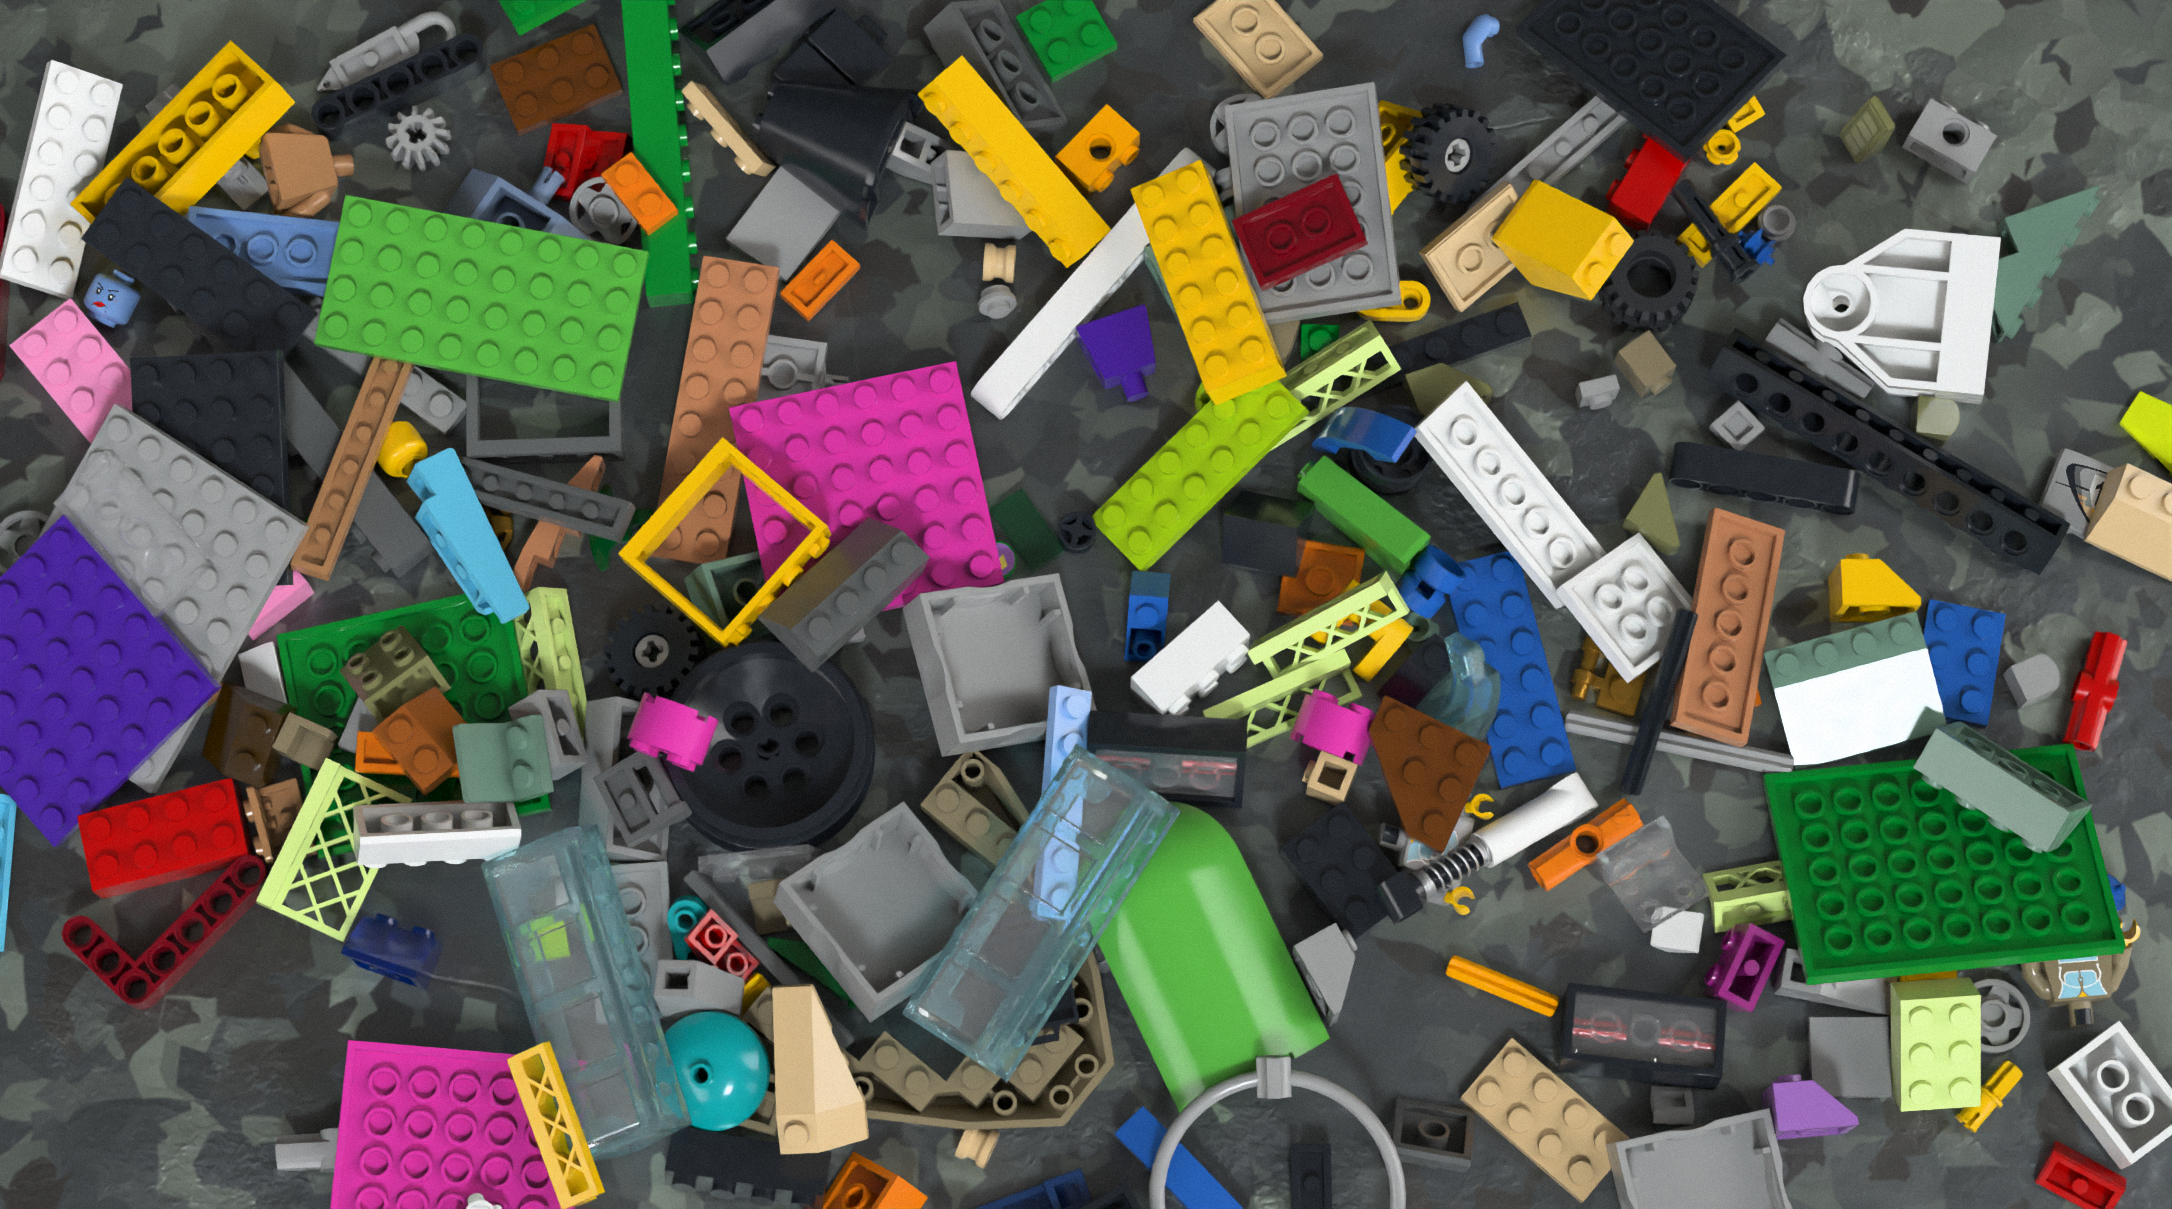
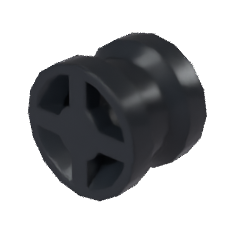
M1073 511L1066 514L1058 525V542L1060 547L1066 553L1073 556H1081L1088 553L1096 542V525L1094 520L1088 514L1081 511Z

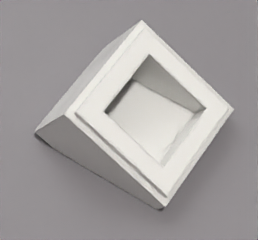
M1657 908L1651 934V946L1665 952L1698 953L1704 914Z

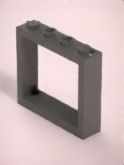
M466 374L467 458L493 465L588 462L594 455L602 457L603 461H625L624 381L619 403L609 401V436L480 440V377Z

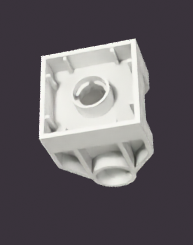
M1904 229L1847 264L1829 266L1818 272L1808 283L1803 297L1807 325L1815 339H1819L1823 343L1826 341L1834 346L1887 395L1918 398L1919 395L1953 399L1955 402L1981 404L1985 388L2001 237ZM1840 304L1849 307L1844 312H1837L1835 310L1836 306Z

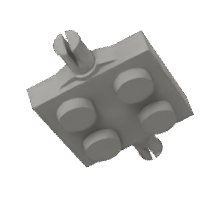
M769 335L757 402L849 383V376L827 374L825 367L828 350L827 343Z

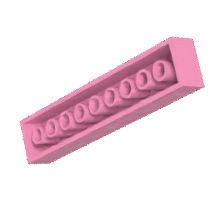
M71 298L9 345L90 444H92L114 403L122 404L132 411L131 370ZM293 570L294 585L275 586L248 633L253 641L315 593L300 572Z

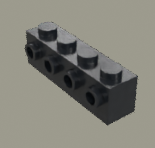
M674 1126L665 1165V1185H669L674 1190L683 1193H692L695 1190L711 1192L714 1197L720 1199H733L734 1196L748 1198L753 1203L762 1206H771L774 1203L790 1205L792 1209H823L831 1168L832 1152L780 1155L779 1143Z

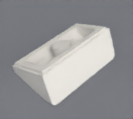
M273 641L238 654L246 689L289 704L278 648Z

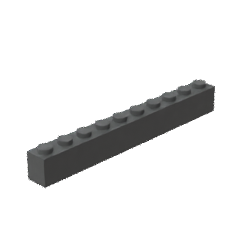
M167 301V303L171 306V308L175 311L177 315L182 312L176 306ZM188 316L191 321L186 326L200 343L206 339L214 348L209 354L239 352ZM284 360L288 454L291 457L297 453L306 463L301 467L302 471L312 484L316 486L320 482L323 484L343 432ZM372 471L349 530L361 544L368 540L376 550L371 554V557L384 573L391 569L396 577L399 578L435 550L429 539L376 473Z

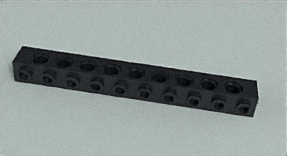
M1737 328L1734 329L1705 377V380L1714 384L1719 390L1748 404L1751 409L1767 415L1780 423L1785 429L1801 435L1813 442L1819 449L1830 452L1847 462L1853 469L1864 472L1881 482L1887 489L1898 492L1915 502L1918 507L1932 512L1947 521L1952 527L1966 532L1981 541L1986 547L2002 553L2015 561L2020 567L2029 569L2039 576L2060 546L2071 525L2069 522Z

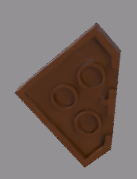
M1385 695L1367 731L1368 737L1378 757L1383 778L1390 797L1396 806L1405 837L1442 854L1492 746Z

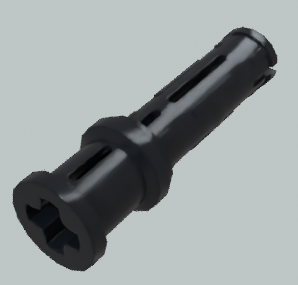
M1690 179L1680 182L1671 190L1670 195L1681 206L1688 218L1711 247L1709 250L1710 256L1714 261L1719 260L1730 275L1729 282L1733 286L1746 281L1760 268L1756 259L1751 260L1740 245V237L1737 234L1728 232L1696 190Z

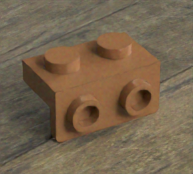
M296 778L257 789L255 786L246 788L249 799L243 800L244 809L249 822L255 821L259 835L253 837L255 850L259 859L265 858L266 862L272 867L304 804L299 780ZM314 839V841H313L311 847L316 846L315 839ZM315 851L307 854L305 858L317 855L318 852Z

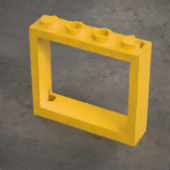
M722 437L618 554L630 568L721 646L727 648L731 645L739 646L748 638L752 631L750 626L758 618V615L777 599V595L785 586L790 588L802 577L804 573L802 567L811 557L816 559L827 549L830 544L828 538L832 534L824 522ZM732 465L811 533L723 630L650 568L645 561Z

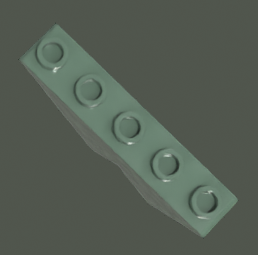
M2098 185L2005 217L1997 228L2008 256L1998 260L1991 331L1996 343L2002 342L2005 336L2013 339L2024 322L2018 316L2024 306L2032 309L2043 292V289L2038 287L2043 276L2052 278L2063 261L2057 254L2063 245L2071 248L2082 231L2076 224L2082 215L2090 218L2101 201V198L2096 196L2099 190Z

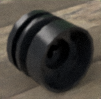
M1400 404L1381 406L1375 410V412L1397 419L1413 428L1425 417V415L1414 408ZM1415 436L1396 463L1375 460L1365 450L1349 448L1347 457L1350 474L1376 495L1387 499L1404 496L1416 488L1434 461Z

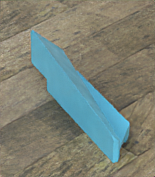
M448 448L416 463L407 479L409 486L423 502L415 516V520L476 611L483 615L495 612L502 624L525 614L529 609V604L455 450Z

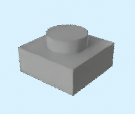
M1616 374L1580 382L1575 391L1578 408L1589 406L1590 409H1600L1612 404V400L1616 399L1620 389Z
M1738 400L1716 419L1709 429L1728 449L1742 451L1764 431L1765 427Z
M1651 1086L1650 1103L1653 1123L1671 1126L1678 1124L1693 1125L1695 1112L1691 1088Z

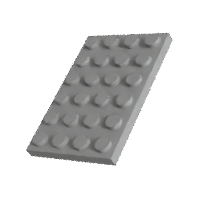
M1370 82L1224 106L1236 218L1337 173L1368 242V245L1262 292L1239 240L1240 253L1267 324L1401 305L1402 297L1375 83Z

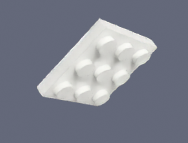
M1640 532L1562 584L1555 591L1627 684L1662 659L1677 610L1684 608L1691 611L1693 601Z

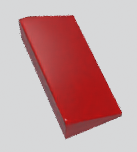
M2055 1141L2035 1179V1183L2083 1209H2114L2126 1190L2127 1182L2125 1177L2058 1141Z

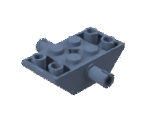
M544 166L543 171L528 193L521 191L499 176L472 168L442 212L590 240L563 216L546 206L560 185L565 181L564 177L558 172L554 171L552 173V168Z

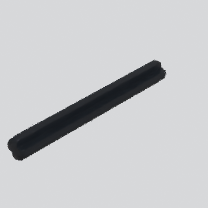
M1679 608L1676 612L1621 782L1620 790L1626 794L1639 796L1642 792L1698 619L1696 612L1684 608Z

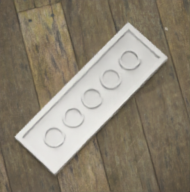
M54 60L47 62L0 256L1 279L67 300L73 297L85 247V242L81 238L89 228L90 223L70 203L103 170L123 84Z
M1465 381L1459 384L1414 427L1417 431L1415 437L1556 609L1561 608L1565 604L1555 591L1562 584L1607 553L1470 384Z

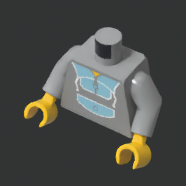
M1478 794L1472 801L1468 798L1442 854L1406 838L1401 824L1400 827L1382 823L1377 833L1376 844L1394 850L1392 865L1398 872L1407 870L1412 873L1417 869L1421 870L1424 865L1430 866L1431 861H1438L1440 856H1447L1449 851H1455L1457 846H1464L1465 842L1470 840L1475 819L1469 817L1470 814L1474 813L1482 820L1491 819L1494 814L1491 812L1480 813L1479 805L1483 801L1493 802L1494 799L1487 794ZM1455 879L1453 886L1447 884L1444 891L1438 889L1436 895L1429 898L1427 902L1445 907L1452 904L1457 913L1466 915L1470 912L1469 908L1465 905H1459L1458 901L1462 897L1475 899V896L1468 887L1460 886L1461 881Z

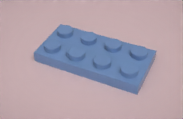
M195 206L189 207L188 221L291 294L324 297L340 222Z

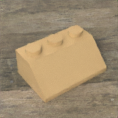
M2129 463L2108 471L2083 541L2172 582V484Z

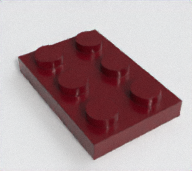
M1337 173L1231 220L1262 292L1368 245Z

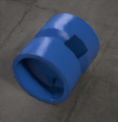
M1428 545L1414 561L1415 570H1406L1395 583V586L1411 610L1425 618L1431 619L1446 602L1444 594L1451 595L1465 580L1466 573L1446 552L1436 546Z

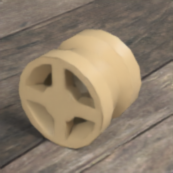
M985 244L983 281L1002 278L1006 283H1014L1016 245L997 248L994 244Z
M983 1129L965 1130L955 1156L960 1159L970 1158L975 1161L976 1166L984 1169L996 1146L1000 1132L993 1129L990 1131Z

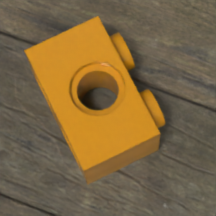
M1106 104L1055 156V164L1069 181L1089 198L1096 190L1102 192L1110 185L1115 177L1114 171L1121 164L1127 166L1137 157L1140 152V133ZM1096 148H1104L1110 152V155L1105 159H1096L1090 153Z

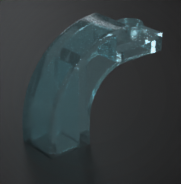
M1456 632L1444 638L1453 675L1451 691L1444 705L1432 718L1482 741L1490 729L1498 709L1501 690L1500 674L1498 670L1484 662V652L1477 642L1471 641L1459 632Z

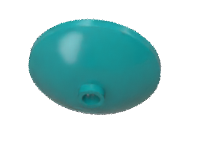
M702 1011L682 1018L667 1030L656 1049L653 1076L655 1087L662 1103L675 1118L698 1130L721 1131L741 1124L760 1107L769 1086L770 1064L764 1044L747 1023L725 1012ZM699 1068H704L708 1072L706 1082L698 1077Z

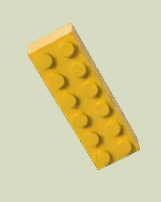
M230 40L96 176L70 205L92 224L127 176L181 216H184L189 211V207L194 206L279 120L295 101L267 72Z
M1201 159L1130 189L1204 388L1215 405L1286 377V371L1214 182Z

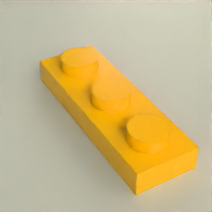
M1754 162L1710 205V208L1729 233L1738 234L1780 193L1782 187ZM1692 223L1676 239L1675 244L1680 246L1684 243L1689 248L1687 255L1689 257L1694 255L1697 264L1704 268L1712 260L1709 252L1711 247Z

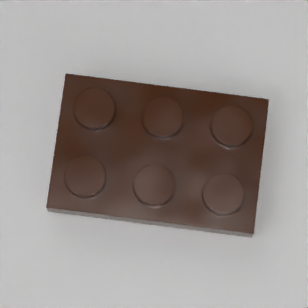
M594 24L490 65L491 72L519 136L624 94Z

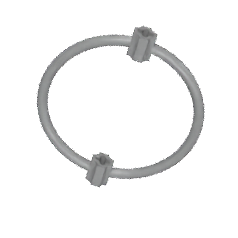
M1290 1055L1256 1056L1257 1070L1225 1079L1193 1099L1175 1118L1165 1133L1153 1162L1149 1182V1208L1166 1209L1165 1184L1172 1156L1186 1130L1206 1109L1233 1093L1257 1087V1098L1281 1099L1292 1097L1291 1086L1309 1089L1331 1098L1345 1107L1365 1126L1380 1150L1386 1166L1390 1189V1209H1406L1405 1177L1401 1160L1395 1144L1379 1118L1363 1101L1339 1084L1308 1072L1291 1070Z

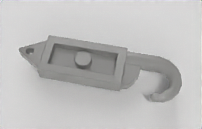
M428 11L398 27L393 26L329 61L331 66L318 85V92L334 93L419 54L421 47L417 33L432 25H441L445 29L446 37L443 42L455 37L456 28L454 22L448 15L442 12Z

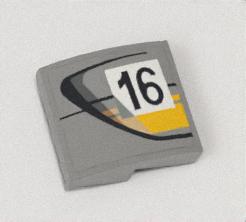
M2062 448L2038 505L2071 524L2066 534L2073 533L2084 539L2108 471L2114 468L2078 452Z

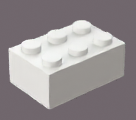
M1218 600L1131 677L1130 694L1148 714L1185 716L1190 710L1187 705L1195 697L1199 696L1201 699H1204L1218 686L1219 683L1216 680L1226 670L1232 674L1247 660L1245 654L1249 651L1250 634Z
M2120 1021L2108 1027L2047 1072L2120 1169L2132 1165L2172 1135V1088Z

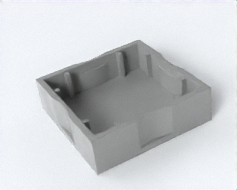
M1059 573L1010 580L993 587L979 588L969 586L921 593L902 609L942 757L1046 740L1050 687L1060 685L1091 692L1085 667L1075 647L1073 623ZM1091 694L1090 710L1097 711L1093 695Z
M904 801L859 830L845 845L819 856L781 881L774 900V904L870 1023L983 946L982 939L995 936L1001 921L970 881L948 862L938 842Z
M1769 1108L1606 1144L1621 1209H1793L1784 1188L1783 1163Z

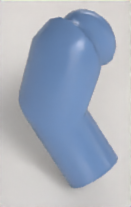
M1488 14L1479 15L1463 33L1462 42L1467 68H1478L1484 65L1482 43L1487 37H1493L1494 34L1498 33L1500 24L1496 17H1490Z

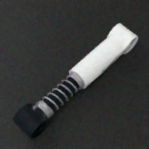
M1576 772L1559 781L1540 796L1472 833L1470 840L1466 841L1464 846H1457L1455 851L1451 850L1447 856H1440L1438 861H1431L1430 866L1424 865L1421 870L1417 869L1412 873L1403 870L1377 886L1373 892L1394 925L1423 909L1428 904L1427 900L1434 897L1438 889L1444 891L1445 885L1453 886L1455 879L1461 881L1462 875L1470 876L1471 870L1479 871V867L1492 868L1559 828L1575 823L1599 805Z

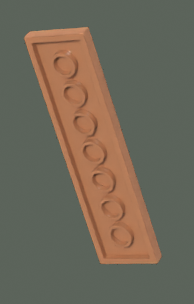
M703 256L657 510L722 437L737 449L729 407L757 402L780 275L779 267ZM731 465L650 557L697 565L728 558L743 474Z

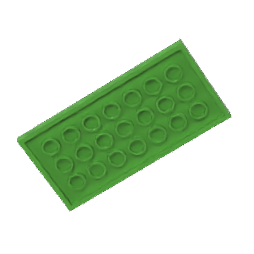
M345 195L314 344L317 347L619 403L649 253L648 251Z

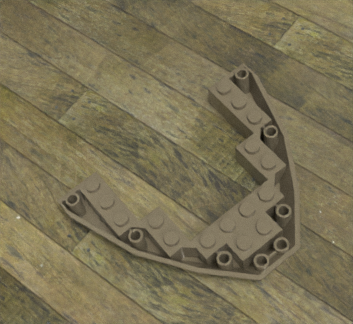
M979 751L963 753L920 804L921 813L1007 882L1005 887L989 905L1001 919L999 927L1002 928V918L1033 913L1039 828L1000 768ZM1077 902L1075 923L1068 926H1060L1069 965V972L1065 974L1071 975L1079 1022L1060 1026L1059 1041L1027 1047L1022 1034L1001 1037L997 1019L946 1081L886 1031L881 1034L860 1061L838 1044L841 1052H844L849 1062L848 1068L856 1085L860 1086L865 1097L867 1118L963 1130L1065 1126L1115 1065L1100 971ZM1038 921L1040 927L1053 925V923ZM1031 922L1008 927L1009 933L1033 929ZM767 986L740 1019L757 1033L764 1044L770 1064L769 1082L775 1084L772 989ZM1053 1028L1029 1032V1036L1033 1038L1053 1034Z

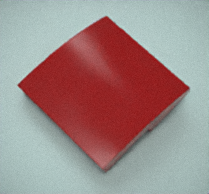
M552 123L544 166L552 168V173L554 171L558 172L564 177L565 181L551 199L570 203L574 192L581 184L589 179L600 177L601 173L630 153L633 138L628 133L592 131L587 125ZM596 183L589 188L601 192L606 183Z

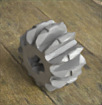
M412 106L411 116L408 117L398 111L397 117L400 124L389 123L388 130L392 135L386 138V144L388 148L393 149L391 152L393 160L396 162L403 160L405 169L410 170L417 163L420 171L424 172L427 167L426 162L431 161L433 165L439 166L440 160L437 154L447 155L449 153V147L445 142L451 140V133L449 130L444 129L446 126L445 119L442 116L434 118L435 114L429 107L420 115L418 108ZM421 134L425 136V139L422 142L419 139V135ZM415 136H416L417 139H418V143H413V142H412V139H413Z

